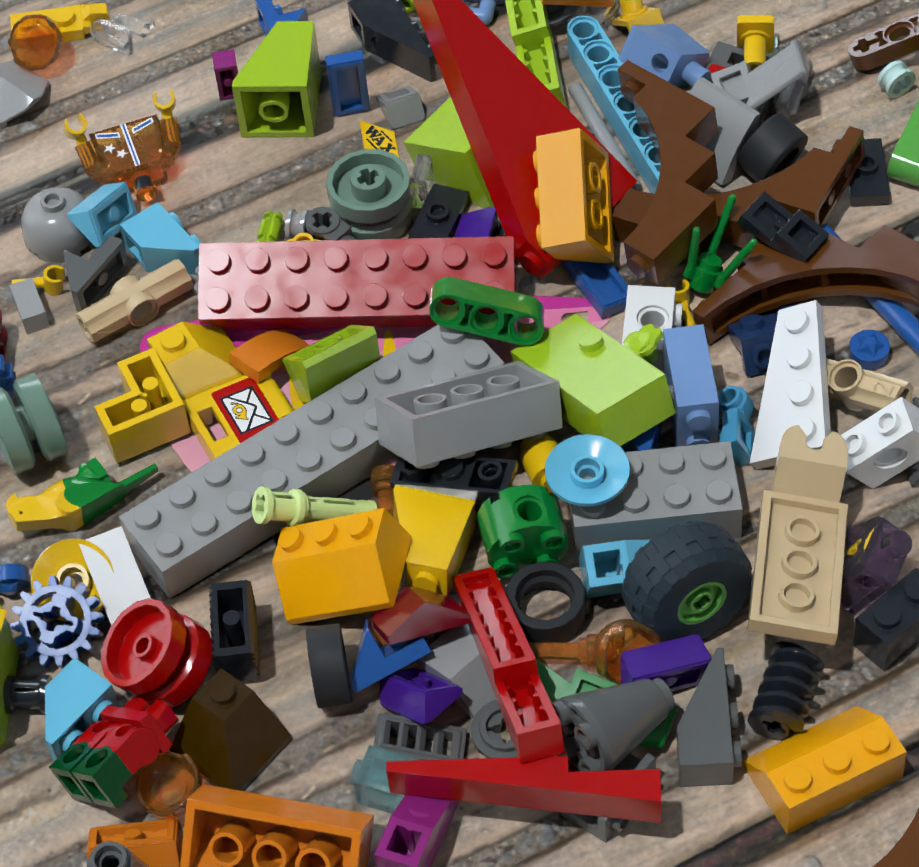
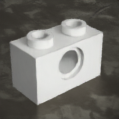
M628 285L622 345H624V339L630 333L639 331L648 324H653L655 328H660L662 332L663 329L682 326L683 304H675V287ZM662 338L657 343L655 350L659 357L651 365L663 372Z
M900 397L842 434L841 436L844 438L848 449L846 473L874 489L918 462L919 408L903 397Z

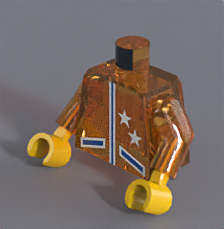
M169 89L171 100L166 105L159 104L156 91L153 93V103L155 108L161 112L162 119L158 120V116L155 114L90 133L89 141H87L85 136L87 121L82 114L79 113L77 115L78 121L82 126V129L78 131L72 130L68 125L67 119H65L64 133L68 138L76 141L77 146L74 148L87 176L102 185L126 182L130 193H135L137 200L141 202L153 200L157 196V186L168 182L167 170L174 167L182 146L177 117H173L172 110L176 106V99L171 89Z

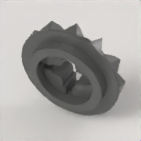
M497 700L484 705L473 718L471 736L475 749L485 754L486 758L518 757L511 736L508 743H504L501 734H499L502 731V726H504V718Z

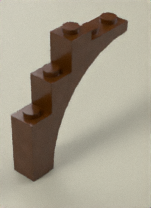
M886 225L872 237L866 239L859 248L830 234L804 263L777 251L757 238L758 244L737 268L738 272L730 276L709 297L702 300L692 310L695 325L704 324L707 343L711 345L729 331L728 324L739 322L740 318L744 316L760 314L789 303L817 297L843 295L882 297L908 303L919 308V242Z

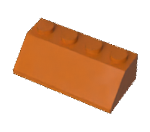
M202 784L187 798L180 867H367L370 857L374 815Z

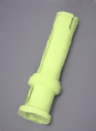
M264 486L257 488L252 500L253 519L257 524L263 525L269 521L286 522L289 526L304 524V522H314L378 509L376 502L373 500L307 496L300 489H292L288 493L274 492L269 487Z

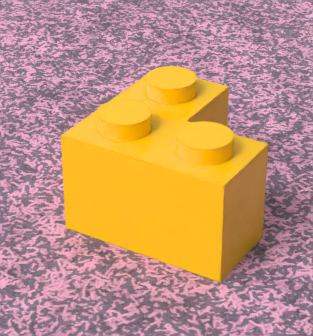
M154 348L117 362L125 394L94 406L102 436L116 463L191 433L184 403Z

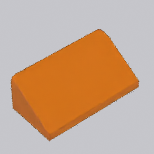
M178 818L91 827L89 830L86 850L87 859H89L91 852L97 845L106 841H114L124 845L149 867L180 866Z

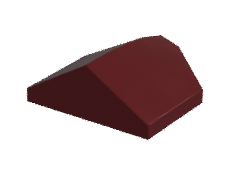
M402 586L398 589L394 607L378 610L371 618L372 627L389 645L471 623L470 614L451 596L414 586Z

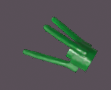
M731 194L727 200L718 222L719 225L715 229L707 252L701 253L698 257L700 228H693L688 263L683 276L689 282L690 287L698 292L712 293L716 288L718 289L758 244L756 239H751L723 270L722 259L715 253L737 198L735 194Z

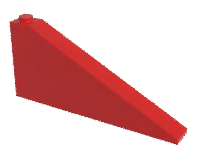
M413 0L505 235L514 236L516 257L520 260L521 266L528 273L535 275L541 280L554 270L562 260L555 259L539 246L536 237V227L540 224V211L536 206L534 197L535 189L538 187V173L533 164V152L537 151L536 136L580 128L605 149L609 156L611 209L622 199L628 189L632 188L638 181L462 0Z

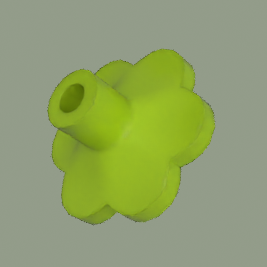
M653 324L645 325L639 331L630 333L624 339L623 346L648 363L653 364L659 357L655 350L657 343L663 338V332L660 328H655Z

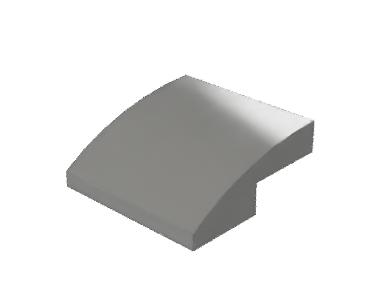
M701 77L696 81L689 93L715 107L718 134L704 147L715 152L718 171L716 182L724 185L731 182L737 165V156L746 141L755 132L761 113L704 77Z

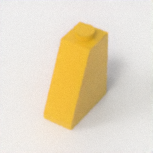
M395 485L393 489L394 518L412 536L403 569L406 586H414L448 596L453 587L452 576L458 574L476 529L475 500Z

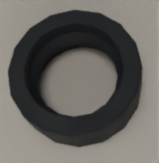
M538 562L527 565L515 573L506 586L507 598L530 644L553 646L564 643L576 635L585 622V589L581 579L568 567L552 562ZM542 588L559 590L565 593L571 601L567 612L560 617L550 620L532 618L522 611L520 605L523 597L534 590Z
M336 623L306 628L308 658L317 707L325 708L352 703L351 685L341 625Z

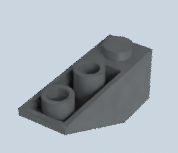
M724 648L716 649L677 725V759L680 787L733 785L734 768L742 767L740 741H732L731 729H738L737 703L728 702L727 692L735 689L733 664L725 665Z

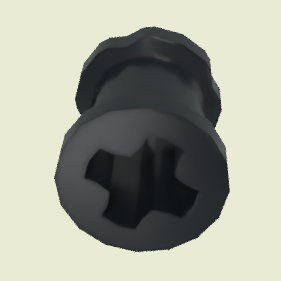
M8 675L3 687L5 713L14 714L16 710H41L45 714V686L52 680V677L50 675H43L41 679L16 680L14 675Z

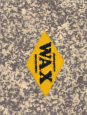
M359 120L364 149H381L399 157L394 131Z

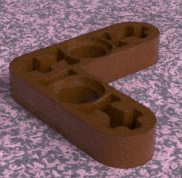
M919 13L854 39L848 46V54L853 66L858 70H869L918 51ZM907 36L902 40L894 41L900 37Z

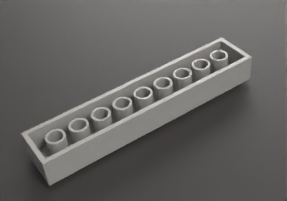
M436 325L120 515L119 520L129 546L161 589L171 599L277 534L282 528L289 526L286 522L269 521L264 525L257 524L254 521L252 500L258 487H269L271 491L287 493L292 489H300L307 496L335 498L397 460L399 456L379 444L375 397L504 365L505 363L479 335Z

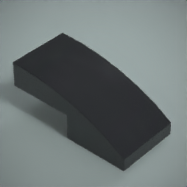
M765 191L737 221L739 225L762 242L804 263L830 235L802 210L799 209L793 215Z

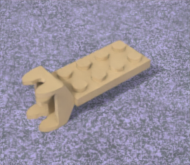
M799 425L788 428L782 436L769 491H763L761 499L747 631L835 646L839 625L848 504L840 503L847 469L848 449L844 438L834 431L823 439L821 449H811L806 444V434Z

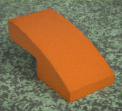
M284 328L274 329L257 335L229 353L230 365L257 383H260L278 368L287 373L282 359L309 346V344Z

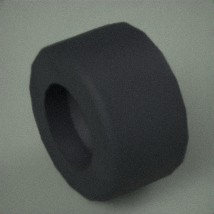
M782 113L775 114L757 128L746 141L737 156V165L756 182L767 179L796 162L807 145L808 136Z

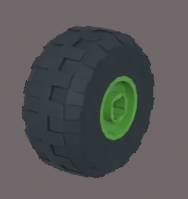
M687 521L685 524H676L668 527L669 529L662 533H657L650 538L646 545L641 546L635 553L632 562L628 564L625 571V579H623L622 598L629 614L647 637L661 642L694 634L699 635L701 639H706L715 634L714 632L726 626L732 620L731 618L741 610L751 588V562L741 546L728 531L726 532L722 526L715 523Z

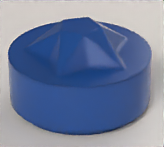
M862 330L856 333L850 340L849 358L858 362L862 369H878L888 361L890 351L889 340L879 331Z
M22 564L0 565L1 593L14 595L19 590L30 586L28 567Z

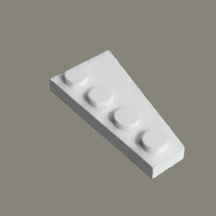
M816 300L778 311L749 463L756 470L775 466L782 436L792 426L799 425L807 436V446L814 450L821 449L823 439L831 433L823 308Z

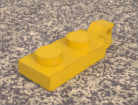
M107 3L80 4L10 14L11 40L13 47L16 49L85 40V35L92 31L111 28Z

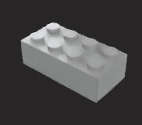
M520 361L375 397L379 444L413 464L416 468L421 469L433 468L439 464V461L452 457L457 459L469 458L474 456L476 451L486 448H506L511 446L512 441L543 438L547 436V432L563 428L559 381Z
M730 441L625 452L629 460L630 474L627 485L617 497L597 506L585 507L569 503L575 555H580L582 547L586 545L621 540H648L657 533H662L669 529L668 527L685 524L687 521L715 523L722 526L733 538L742 537L743 508ZM590 476L583 477V479H591V478H593V477H590Z

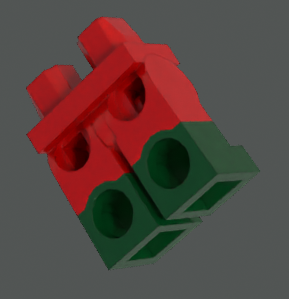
M133 696L122 708L107 705L99 714L103 720L92 724L49 766V769L72 799L89 803L95 802V804L116 809L128 797L122 786L141 766L151 764L158 756V753L164 754L173 745L166 736V733L179 719L165 701L156 700L150 706L141 697Z

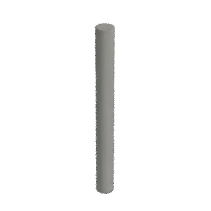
M581 83L572 84L568 88V92L596 139L638 181L631 189L640 191L642 189L641 183Z

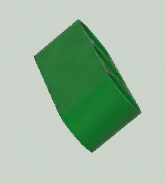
M454 277L439 279L431 289L429 314L431 319L440 326L524 346L535 344L543 335L544 307L535 297ZM444 298H450L452 300H455L457 303L454 305H445L442 304L440 300ZM482 308H491L495 311V313L486 315L480 313L478 310ZM523 317H529L533 319L534 322L530 324H523L519 322L518 319Z

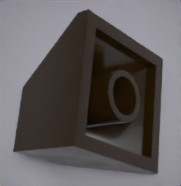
M220 668L192 697L172 742L173 745L169 749V753L211 785L244 791L287 746L292 737L251 688Z

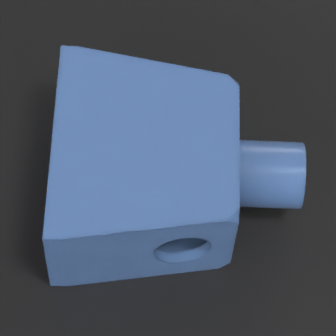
M632 25L618 59L623 62L629 60L677 87H693L701 77L711 82L710 74L712 72L704 68L709 59V51L677 25Z

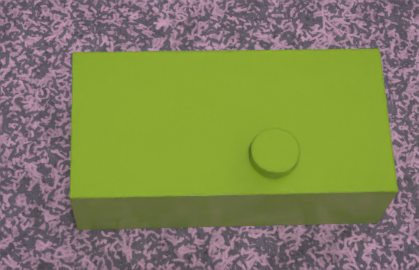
M578 314L572 315L543 332L541 339L535 344L529 346L520 345L510 351L514 362L520 361L559 381L562 419L583 435H599L622 446L676 413L665 373Z

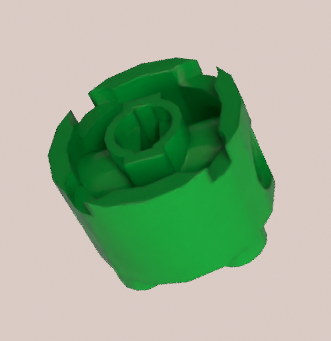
M520 485L498 492L500 499L492 504L490 498L482 503L477 512L478 524L488 564L494 568L498 578L506 579L513 577L515 573L525 566L538 562L559 564L558 560L564 557L569 548V537L559 500L555 494L553 496L549 495L547 488L540 485Z

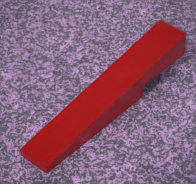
M489 567L452 576L453 585L460 604L470 614L471 623H468L520 763L565 753L561 722L538 675L534 653L494 568Z
M550 756L525 763H520L519 757L386 761L389 791L394 794L662 823L660 769L569 772L568 756Z

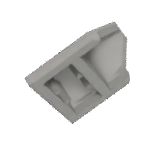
M14 60L0 63V129L6 127L9 120L30 109L42 98L45 90L47 91L50 87L48 80Z
M468 624L448 629L430 645V653L416 660L428 673L463 688L462 695L455 702L472 720L484 705L497 700Z

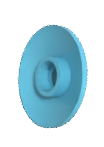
M591 434L577 435L562 441L550 452L545 464V477L551 491L567 503L585 507L601 505L617 497L627 485L630 474L629 460L623 449L608 438ZM586 476L593 477L591 479H583Z

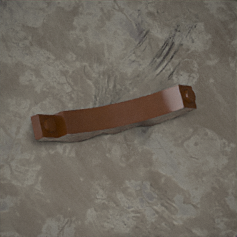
M627 60L618 68L620 90L629 102L634 103L637 123L656 148L661 168L658 186L645 216L623 243L627 259L626 263L630 271L640 278L645 277L658 285L689 255L694 227L700 228V244L719 225L715 199L704 193L718 179L715 152L704 147L718 134L715 107Z
M849 126L843 138L835 141L831 152L814 147L800 160L767 179L735 190L709 194L716 202L718 222L729 196L735 194L737 197L721 241L744 248L751 239H757V237L739 225L737 221L764 191L793 215L800 209L822 227L865 157L864 130ZM629 188L622 200L612 208V223L616 241L623 243L636 229L645 216L655 194ZM715 229L699 244L697 257L701 253L707 252ZM688 256L682 262L688 263Z

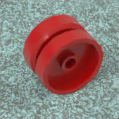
M147 598L136 601L121 612L108 631L101 655L103 674L111 684L126 692L133 693L137 697H141L150 705L156 700L165 701L170 708L178 706L190 698L204 681L212 657L210 634L202 624L186 615L179 614L176 609L160 600Z

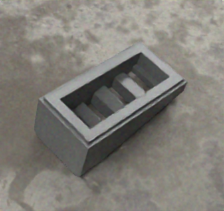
M378 713L373 747L376 766L386 767V761L464 759L467 729L435 722L421 724L405 716ZM390 737L398 738L397 746L389 744ZM408 738L416 739L415 749L407 748ZM426 739L434 740L432 752L425 751ZM444 740L452 741L450 756L442 755Z

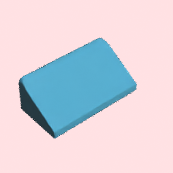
M119 182L101 186L68 212L67 216L95 247H100L110 235L115 236L121 231V223L138 213L127 183Z

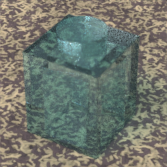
M369 745L363 760H356L350 776V784L354 785L357 804L392 814L405 795L390 793L386 761L419 759Z

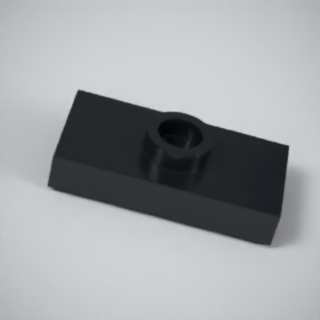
M881 138L864 139L865 157L848 184L850 206L889 204L890 193Z
M434 183L407 239L452 238L458 227L460 217L464 214L470 201L469 192Z

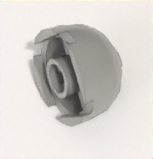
M53 187L35 194L27 202L21 217V229L26 248L29 252L36 253L38 258L45 262L63 263L65 262L64 250L80 257V251L86 248L88 244H90V248L93 246L67 216L68 212L86 199L82 194L66 187Z

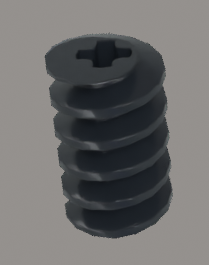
M786 641L774 643L773 652L768 660V667L765 668L763 681L760 682L758 695L753 702V710L750 711L747 721L750 727L763 737L775 740L785 739L788 737V733L797 734L802 732L805 725L803 718L808 716L810 710L808 704L813 702L815 696L813 689L818 687L820 681L818 675L823 672L825 666L823 661L799 644Z

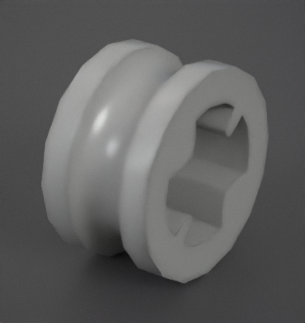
M289 208L285 221L286 241L294 238L299 233L310 234L305 225L306 215L310 210L303 209L302 213H297L296 209Z

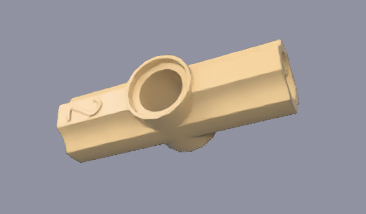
M174 259L140 279L134 275L121 278L113 285L109 296L81 310L75 316L86 338L90 343H95L129 323L133 326L148 324L156 317L160 306L194 288L193 282L183 263L179 259Z
M826 358L828 397L841 401L846 408L850 410L865 408L878 412L900 397L913 403L912 393L914 388L909 382L862 369L858 362L851 359L838 362Z

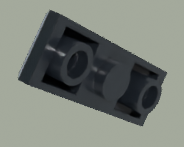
M472 456L464 459L452 457L439 461V464L433 468L421 469L398 457L389 484L392 489H394L395 485L475 500L476 519L478 520L477 512L483 502L490 498L492 504L500 499L498 492L512 487L519 465L517 460Z

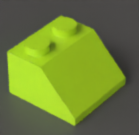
M350 325L283 358L282 361L301 402L308 403L380 360L377 333L374 326Z

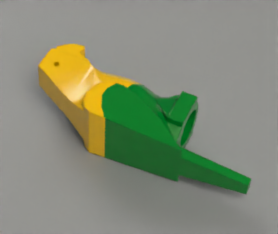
M95 457L89 460L87 464L83 462L79 466L76 476L55 482L37 496L17 498L16 493L12 494L6 502L7 515L17 531L55 528L74 532L124 500V495L157 473L158 467L154 463L118 483H112L108 473Z

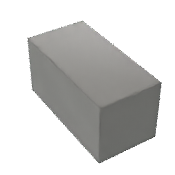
M33 278L9 285L26 334L49 328L47 315Z

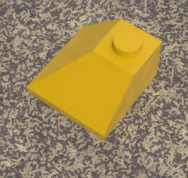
M180 322L147 338L149 349L154 348L182 400L245 375L230 365L229 353L236 347L222 328Z

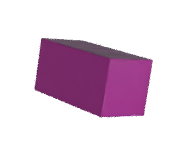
M232 49L211 53L220 101L234 99L232 81L238 75L235 51Z

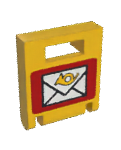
M271 374L260 383L244 375L182 400L188 423L210 461L294 411L275 380L272 379ZM212 412L227 435L216 441L212 439L205 427L213 423Z

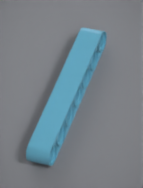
M584 15L577 16L571 19L567 26L569 58L650 193L655 194L659 182L661 162L650 138L637 123L634 103L629 102L621 93L618 68L623 64V61L618 59L619 54L595 18Z

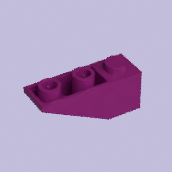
M405 795L392 813L374 853L376 867H432L459 801Z

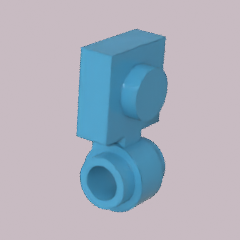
M727 386L718 395L719 411L722 413V428L719 429L718 437L719 442H731L733 458L739 466L750 463L755 429L749 422V419L753 415L754 403L743 388Z

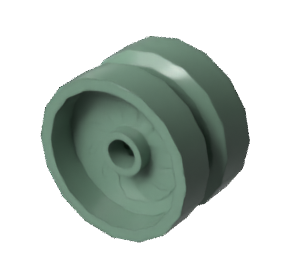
M363 149L348 153L337 160L331 167L326 181L327 195L330 202L329 208L334 209L338 213L339 218L351 226L354 238L357 240L398 239L405 234L412 224L414 214L411 179L406 163L395 154L381 149Z
M34 372L14 380L13 390L19 406L15 407L8 392L0 387V447L15 476L35 467L36 459L30 443L34 441L41 456L49 462L68 454L59 417L50 397L46 395Z

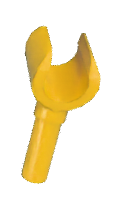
M59 265L48 266L44 269L43 277L33 278L35 286L37 288H44L45 292L49 295H59L63 290L65 270ZM14 279L12 280V284L26 279Z
M682 279V290L675 291V304H683L682 318L686 326L695 325V321L689 306L691 302L690 285L686 279Z

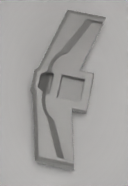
M794 39L790 42L789 46L753 71H751L750 65L743 61L710 75L713 84L758 111L761 104L807 74L809 67L801 43Z

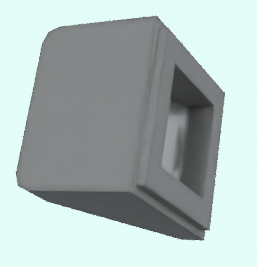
M409 85L376 96L377 103L392 129L425 119L420 94Z

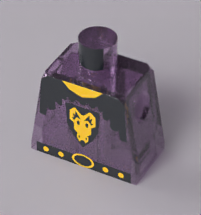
M880 516L847 529L842 574L841 607L855 615L892 588L907 554L912 549V539L905 531L900 530ZM862 575L859 580H856L857 576Z

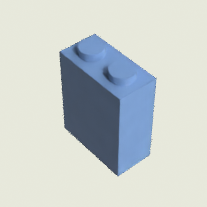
M704 324L663 329V373H665L676 412L670 416L675 446L717 443L719 399Z

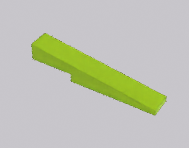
M505 0L511 37L516 48L517 58L567 107L546 5L542 4L541 0Z

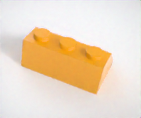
M580 128L536 136L537 151L533 152V164L538 173V187L535 189L534 197L536 206L540 211V224L536 227V237L539 246L555 259L614 263L608 152Z
M385 508L282 528L272 565L286 621L293 625L394 607L412 536Z
M856 705L742 760V766L785 832L789 834L903 778L907 751L882 716Z

